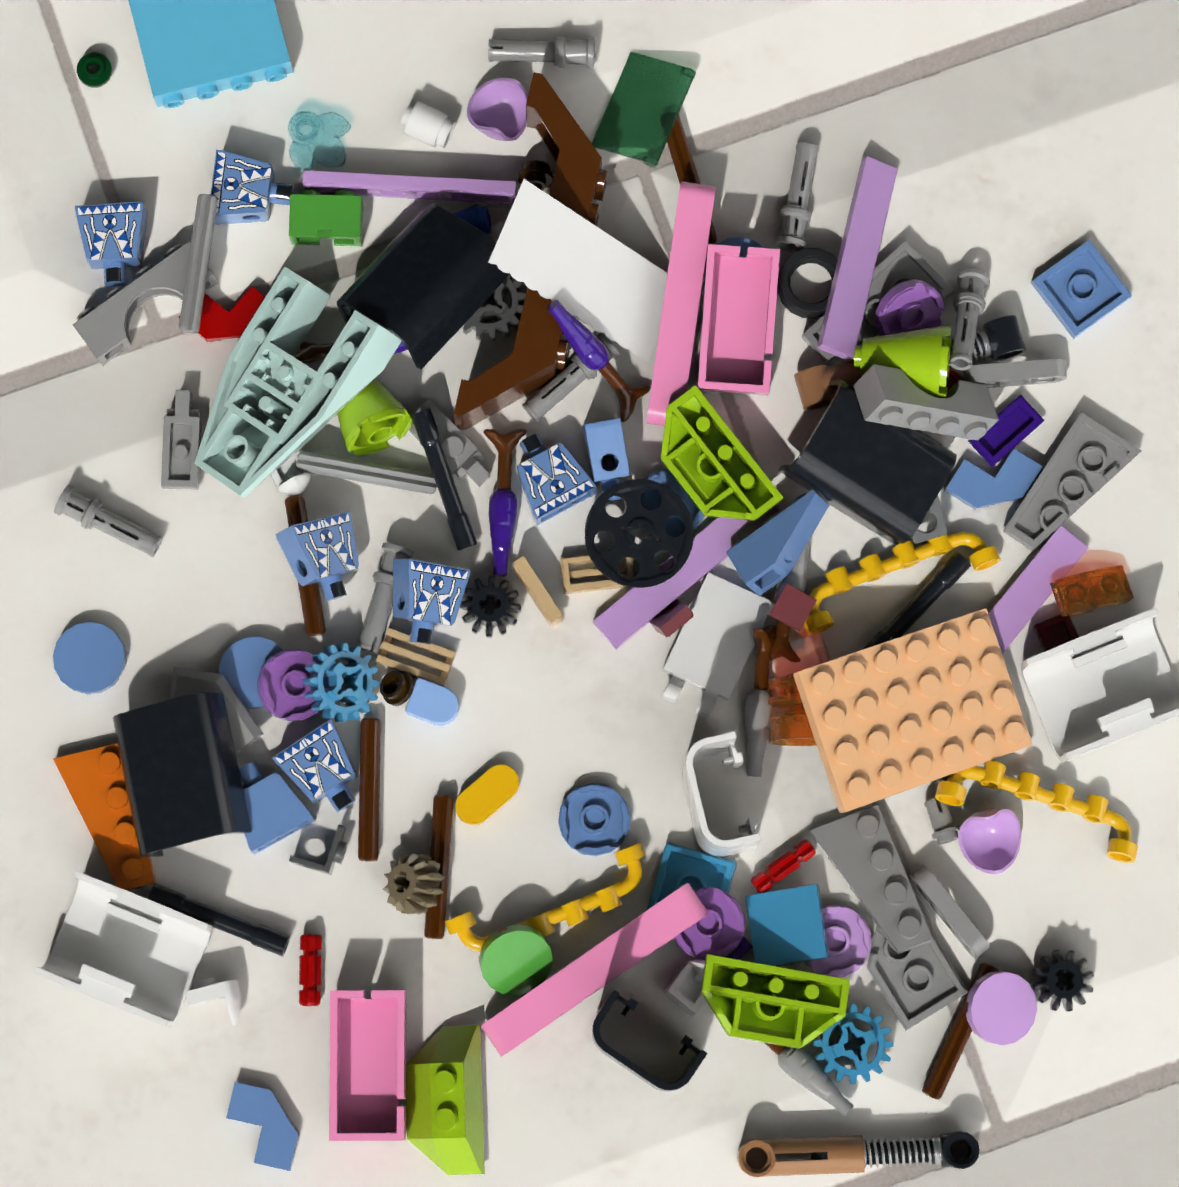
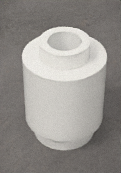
M419 101L414 107L408 105L401 119V124L405 126L404 134L434 148L437 145L443 148L446 147L456 122L449 119L448 114Z

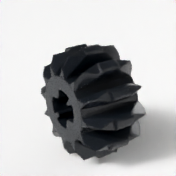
M489 576L488 586L486 587L483 586L479 578L475 579L474 582L478 591L475 592L470 588H466L464 592L466 597L472 601H461L460 609L470 611L462 617L463 622L470 623L476 620L472 627V632L475 634L480 632L483 626H486L485 633L487 638L492 637V627L497 626L501 635L506 634L507 631L503 622L506 621L510 625L515 626L517 619L509 613L521 611L520 604L509 603L519 596L517 590L505 593L509 586V581L503 580L498 588L495 587V576ZM488 599H495V605L500 604L501 606L500 608H495L493 614L488 615L485 608L480 609L481 605H487Z
M1058 949L1053 950V963L1046 956H1042L1039 958V961L1046 970L1034 968L1031 972L1034 976L1042 978V982L1031 984L1032 990L1044 989L1045 992L1038 997L1040 1003H1044L1052 997L1050 1003V1010L1052 1011L1058 1010L1061 1000L1066 1012L1073 1010L1072 999L1077 1004L1084 1005L1086 1000L1080 991L1092 993L1094 989L1091 985L1083 983V979L1094 977L1092 971L1082 973L1080 970L1087 964V960L1081 958L1073 964L1075 952L1072 950L1067 951L1064 961L1061 952ZM1058 971L1059 975L1065 973L1069 975L1066 981L1069 985L1067 990L1066 987L1057 988L1055 985L1059 980L1055 975Z

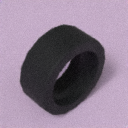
M804 248L794 252L784 261L778 275L777 292L782 304L791 313L801 318L812 319L822 317L825 314L829 295L823 301L817 303L803 302L793 294L790 286L791 276L799 266L814 263L824 267L829 272L833 281L838 261L836 257L821 248Z

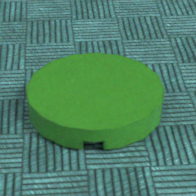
M517 924L507 926L506 930H502L499 933L496 931L491 934L481 947L479 964L485 981L492 989L508 995L528 993L543 983L550 974L553 963L551 947L543 934L531 926Z

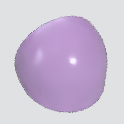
M496 78L484 83L474 92L469 100L467 107L469 122L490 138L499 141L516 140L522 135L527 125L526 103L528 95L519 81L512 78Z
M987 809L976 812L968 817L960 826L958 833V842L964 857L976 869L985 873L999 874L1007 870L1015 861L1021 844V827L1016 814L1009 809Z

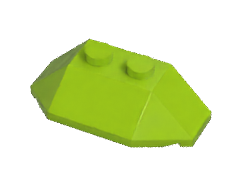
M696 385L667 406L661 461L704 516L755 521L784 499Z
M707 954L701 993L729 1037L800 1049L846 1016L850 980Z
M480 1025L443 1026L407 1062V1139L447 1175L485 1174Z

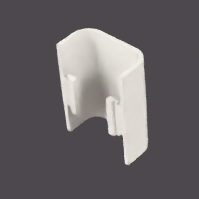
M1157 608L1083 635L1025 659L1021 663V671L1028 692L1050 744L1061 762L1128 738L1179 716V686L1153 626V618L1158 614Z
M735 731L704 738L696 742L690 748L682 770V784L697 844L704 853L721 858L754 851L761 841L760 833L756 834V828L759 825L757 816L748 817L746 824H741L738 827L739 833L748 831L749 836L732 840H720L713 836L707 826L693 764L702 759L729 753L730 758L723 759L722 765H732V769L741 767L743 758L741 752L737 753L734 742L737 738Z
M75 871L73 877L77 878L79 882L72 903L48 959L41 968L35 967L33 973L165 1027H171L177 1019L186 999L185 991L190 989L211 937L212 926L152 900Z

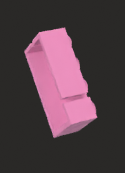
M708 244L697 387L700 391L768 396L770 393L772 361H764V356H771L773 353L780 249L748 247L746 258L739 257L741 246Z
M364 990L330 991L329 1141L406 1140V1106H399V1099H406L407 991L371 990L372 999H366V991Z

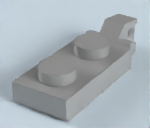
M176 390L175 409H167V414L164 416L161 487L163 489L199 490L200 468L194 463L201 443L200 410L192 409L193 394L190 393V390Z
M428 399L414 413L431 408L441 436V445L452 475H456L461 479L467 474L480 487L490 478L489 473L479 463L483 455L461 430ZM412 421L409 432L419 441Z

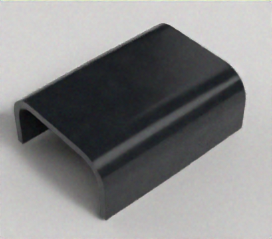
M429 203L338 299L337 306L346 324L356 310L398 337L409 350L416 367L421 370L472 317L510 273H504L496 264L488 263L496 245V242L488 234L441 206Z
M842 379L831 380L828 386L837 391L833 400L798 458L792 464L781 465L778 471L808 491L814 489L828 504L890 543L903 544L919 528L950 475L957 455L923 431L865 421L854 387Z
M201 692L188 694L123 712L113 717L125 786L141 857L163 856L162 850L213 836L252 832L223 693Z
M614 990L592 1024V1038L596 1047L603 1054L657 1090L665 1092L675 1091L686 1085L708 1054L704 1050H699L692 1045L693 1039L687 1035L680 1041V1044L683 1046L678 1054L683 1056L686 1050L689 1049L695 1053V1056L681 1077L671 1084L659 1081L604 1043L600 1036V1025L616 1000L625 1006L620 1013L624 1017L629 1010L634 1011L639 1004L632 998L629 1001L619 995V992Z

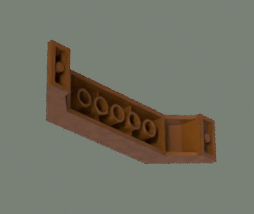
M534 72L526 103L527 127L537 130L556 161L549 195L597 226L599 204L595 203L596 200L603 201L607 184V171L602 170V157L543 74ZM527 288L512 354L471 381L461 379L454 409L455 425L460 430H467L544 386L556 377L557 369L564 370L568 354V341L564 340L565 336L560 326L547 310L548 305L552 302L551 299L543 298L537 290Z

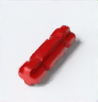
M803 839L793 847V851L788 850L766 867V871L763 872L761 870L753 876L750 881L757 892L765 893L773 887L775 881L776 883L780 882L799 868L802 861L807 862L816 854L812 844L807 839Z
M304 934L300 937V950H303V955L299 957V985H303V990H299V1004L301 1006H318L321 1003V991L317 990V985H321V956L318 955V950H322V938L317 934Z

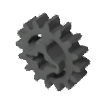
M510 274L487 299L489 300L491 297H494L495 305L487 304L485 307L481 305L464 324L463 333L468 334L472 329L475 330L476 340H481L484 333H489L491 341H495L496 332L499 331L505 337L509 336L508 326L511 325L518 328L520 322L516 315L521 316L523 306L519 305V303H523L526 293H517L523 287L522 282L517 280L512 282L513 277ZM507 290L512 297L511 309L502 301ZM485 320H498L495 323H483Z

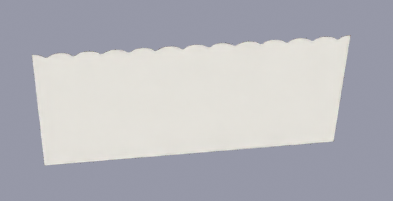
M523 179L488 263L496 264L502 272L510 273L515 280L524 282L529 289L537 290L543 298L551 299V301L558 300L570 314L578 316L581 322L591 324L595 331L604 333L609 340L617 341L622 348L630 349L636 357H643L645 362L649 364L658 342L667 272Z

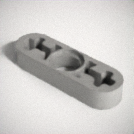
M1064 359L972 365L968 370H962L963 381L987 385L988 388L1056 383L1067 379L1066 362Z
M924 864L909 875L911 882L973 958H978L990 948L985 937Z

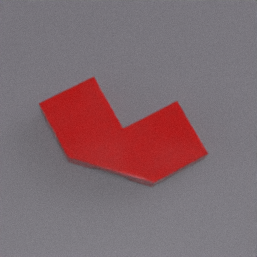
M251 286L228 312L204 293L200 327L197 334L206 342L240 338L265 296Z

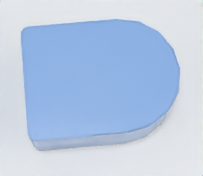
M418 678L405 711L409 716L433 725L444 726L455 720L459 712V704L453 691Z

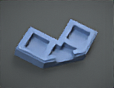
M1014 448L996 477L991 476L964 459L946 487L945 492L974 510L999 503L1022 500L1026 497L1044 467Z
M235 1082L226 1118L262 1126L254 1163L291 1171L299 1133L286 1115L277 1097L270 1089Z

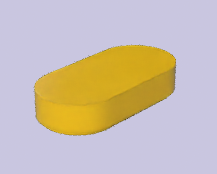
M495 765L458 796L455 804L459 819L468 825H480L510 801L519 789V778L515 770L507 765Z

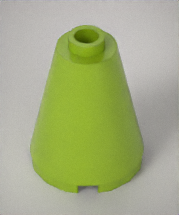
M938 326L863 338L862 346L855 345L854 367H860L861 375H864L873 364L902 369L911 382L923 392L934 397L947 398L948 388L946 387V382L950 371L949 361L952 338L944 336L951 335L952 327Z
M377 378L337 414L345 447L349 453L352 451L357 457L373 455L389 448L390 446L387 441L395 435L400 440L406 435L412 425V418L409 412Z

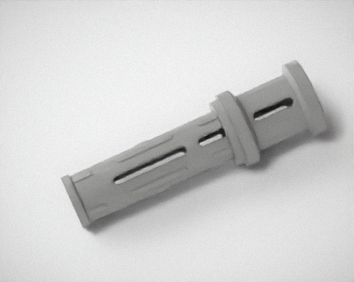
M559 36L555 41L489 39L488 43L490 49L488 48L489 62H555V66L559 68H564L566 64L587 65L588 68H594L595 37L589 36L588 40H566L565 36Z
M800 142L796 144L787 205L783 206L780 210L779 216L782 218L780 235L775 238L774 245L786 251L796 252L806 248V242L804 241L806 223L811 220L810 210L807 209L818 152V146L811 143Z
M976 268L963 269L957 276L959 292L953 302L957 318L949 361L950 366L956 370H968L972 367L978 316L984 311L986 304L983 293L984 289L988 286L989 277L984 271Z
M598 332L595 336L607 348L609 361L612 358L617 359L620 357L619 352L602 333ZM574 353L571 358L572 363L548 382L530 400L522 404V407L535 422H538L541 417L563 400L586 378L590 380L597 377L598 370L588 369L581 362L577 354Z
M71 485L65 487L56 503L55 514L59 516L65 514L81 522V527L85 529L95 527L119 541L148 554L150 557H154L162 543L163 537L157 536L133 522L104 509V504L101 503V500L97 498L91 500L75 492L74 487ZM114 525H116V526H118V527H120V528H122V529H124V530H126V531H128V532H130V533H132V534L138 536L139 539L136 538L135 536H133V535H131V534H129V533H127V532H125V531H123V530H121V529L115 527Z
M383 543L382 545L384 550L379 570L373 574V581L376 583L358 643L356 644L361 649L363 648V651L374 654L379 652L382 636L393 604V559L413 558L414 554L410 549L391 543Z

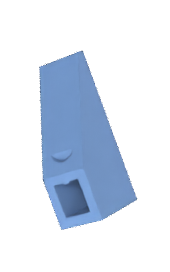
M814 489L798 496L792 505L781 513L769 517L763 526L750 535L740 538L735 543V546L726 551L745 585L759 596L790 574L830 506Z

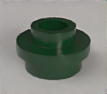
M97 52L88 53L79 60L77 75L84 85L98 88L110 80L112 65L105 55ZM93 64L100 66V70L95 74L88 72V68Z

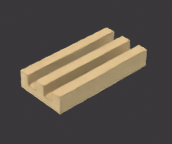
M589 554L560 557L564 594L627 587L611 580L570 584L571 579L604 575L597 568L569 571V565L593 563ZM629 557L623 558L626 565L618 566L619 573H627L628 579L634 577L633 559Z
M524 555L513 562V571L548 624L554 627L562 622L563 614Z
M388 628L386 637L381 645V650L376 658V663L397 671H405L411 676L422 678L444 687L456 652L432 643L429 645L410 642V635ZM395 639L445 657L446 661L443 663L391 644L392 640ZM388 651L441 670L440 677L386 658Z

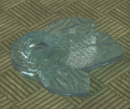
M311 111L296 113L288 124V132L293 140L289 149V155L295 168L303 174V170L313 171L317 162L331 168L344 166L346 152L339 138L350 130L351 125L341 115L333 112L321 115ZM303 125H310L313 129L311 133L304 135L300 133V128Z

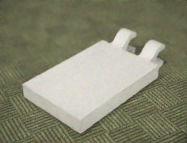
M708 572L691 608L694 614L693 618L683 625L663 668V671L672 675L662 698L675 704L685 682L697 686L705 691L695 714L708 719L718 697L729 700L755 644L752 630L755 627H763L768 616L766 613L773 601Z

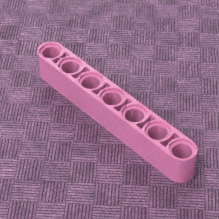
M682 181L680 183L646 420L647 424L665 426L667 406L687 392L716 186Z
M686 883L481 1025V1028L502 1057L704 918L709 912L690 884Z

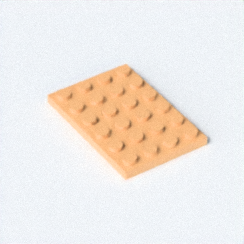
M987 608L793 673L839 813L851 811L1033 745Z

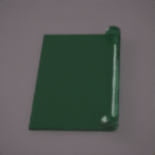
M630 52L592 141V145L595 148L644 162L649 167L657 168L683 102L696 76V71L688 67Z

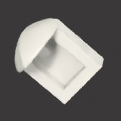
M297 451L271 474L281 494L301 495L310 483L311 474L296 469L297 457L300 451Z
M702 959L690 960L684 964L663 993L691 1017L699 1011L706 1001L701 993L705 960Z
M214 977L193 982L194 989L185 991L188 1006L192 1007L225 999L232 1025H237L241 1007V993L237 979L215 983Z

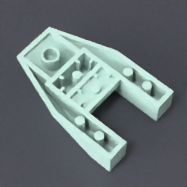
M285 266L227 359L194 463L242 497L248 495L299 451L385 369L401 343V340L394 334L355 310L317 371L294 357L295 353L331 295Z

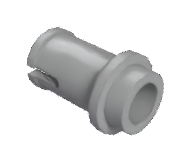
M935 798L926 801L924 806L927 809L934 830L932 838L937 839L938 845L957 840L959 826L954 825L948 805L938 800L936 801Z

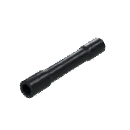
M429 408L411 414L410 416L418 439L425 450L440 493L457 551L474 546L478 543L468 514L464 511L441 445V436L432 410Z
M955 551L935 572L933 578L863 649L903 636L929 607L971 567L970 562L962 554Z
M157 883L153 885L149 893V900L209 924L213 928L249 941L252 945L279 956H284L291 936L264 925L248 922L192 900L180 892Z

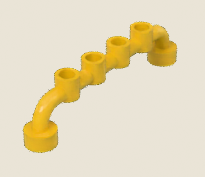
M968 531L954 532L927 540L926 544L914 548L912 541H906L892 548L894 556L881 561L879 554H872L859 561L861 569L848 573L845 566L826 573L827 582L820 584L809 594V596L817 601L804 623V628L807 635L811 636L834 626L829 611H821L820 604L824 598L845 593L854 586L865 582L876 581L898 569L910 568L932 556L937 557L946 554L955 547L966 545L973 549L974 553L969 556L974 571L987 569L1000 562L1001 558L995 546L988 547L981 537Z
M991 760L985 762L984 768L977 765L951 774L947 781H940L938 784L935 798L947 805L962 806L967 789L961 784L966 779H973L979 781L981 785L987 788L1003 789L1014 793L1020 799L1036 800L1048 804L1053 810L1072 812L1081 815L1083 819L1092 823L1108 824L1117 831L1118 838L1110 839L1106 855L1115 861L1123 863L1135 862L1138 845L1132 842L1130 825L1122 815L1107 809L1109 801L1102 796L1088 795L1085 802L1073 798L1075 789L1069 785L1056 783L1053 785L1052 790L1039 786L1041 778L1038 775L1020 772L1018 779L1005 775L1006 766L1004 764Z
M641 842L614 852L618 865H627L628 874L624 880L517 923V925L531 926L540 931L545 937L555 932L552 925L566 920L568 926H572L587 920L589 917L586 911L600 906L603 913L623 905L620 897L635 890L641 881L643 870L640 858L646 856ZM472 910L444 921L449 934L457 933L462 943L471 950L481 951V947L490 936L479 937L472 932L470 927L477 924Z

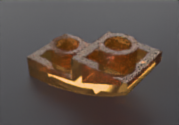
M1122 565L1091 570L1050 583L1061 617L1091 613L1097 607L1126 604L1134 598Z

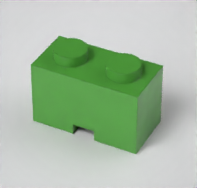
M301 190L299 194H290L289 238L291 244L320 245V239H334V246H362L364 210L362 196H356L355 192L347 190L336 191L334 195H320V192L316 190Z

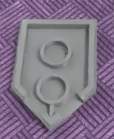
M174 666L169 699L201 692L223 693L236 754L264 734L224 675Z
M876 926L867 969L905 1031L968 993L932 933L933 940L931 942L898 954L879 927Z

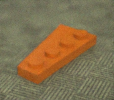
M118 743L53 758L116 886L129 891L157 883L151 857H141Z

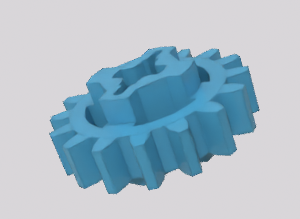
M348 643L336 644V647L335 645L324 646L323 652H317L312 655L316 664L305 666V669L311 673L310 678L303 679L302 683L310 685L311 690L304 696L305 698H314L315 702L311 708L313 711L324 709L322 713L323 719L334 718L335 722H346L347 719H360V713H366L371 710L367 701L378 699V696L372 692L373 687L380 686V682L372 678V675L378 671V668H369L368 663L371 659L369 654L359 656L361 647L353 646L349 648ZM343 659L349 663L347 665H343L341 662L337 663L335 660ZM340 700L341 703H347L348 705L342 707L334 702Z
M850 1004L849 1013H846L844 1018L821 1034V1040H816L812 1043L813 1046L821 1047L822 1052L815 1056L816 1061L825 1059L827 1064L823 1071L825 1073L833 1069L837 1071L835 1080L838 1082L843 1079L844 1075H848L850 1084H856L857 1075H861L862 1079L868 1082L870 1081L869 1071L873 1070L875 1073L881 1074L883 1070L879 1062H890L891 1060L884 1053L885 1048L894 1046L893 1042L885 1041L884 1035H887L891 1029L890 1027L881 1029L879 1023L882 1021L883 1016L878 1015L872 1019L869 1017L871 1008L868 1006L863 1009L862 1013H858L856 1004ZM851 1019L863 1021L872 1029L866 1032L854 1027ZM838 1025L840 1035L836 1044L829 1046L830 1034L833 1028ZM848 1032L849 1034L851 1033L853 1038H860L862 1040V1044L857 1047L859 1053L856 1055L853 1050H845L844 1044L848 1042ZM877 1042L876 1054L871 1062L868 1063L866 1053L870 1044ZM840 1056L850 1059L855 1069L845 1068L834 1059Z

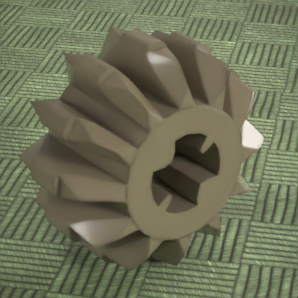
M408 852L400 854L399 860L390 861L391 872L384 874L388 878V884L382 889L390 893L387 903L396 906V910L404 914H423L428 912L429 907L437 906L436 895L444 893L439 888V885L445 878L438 873L440 869L439 863L433 861L431 856H427V854Z

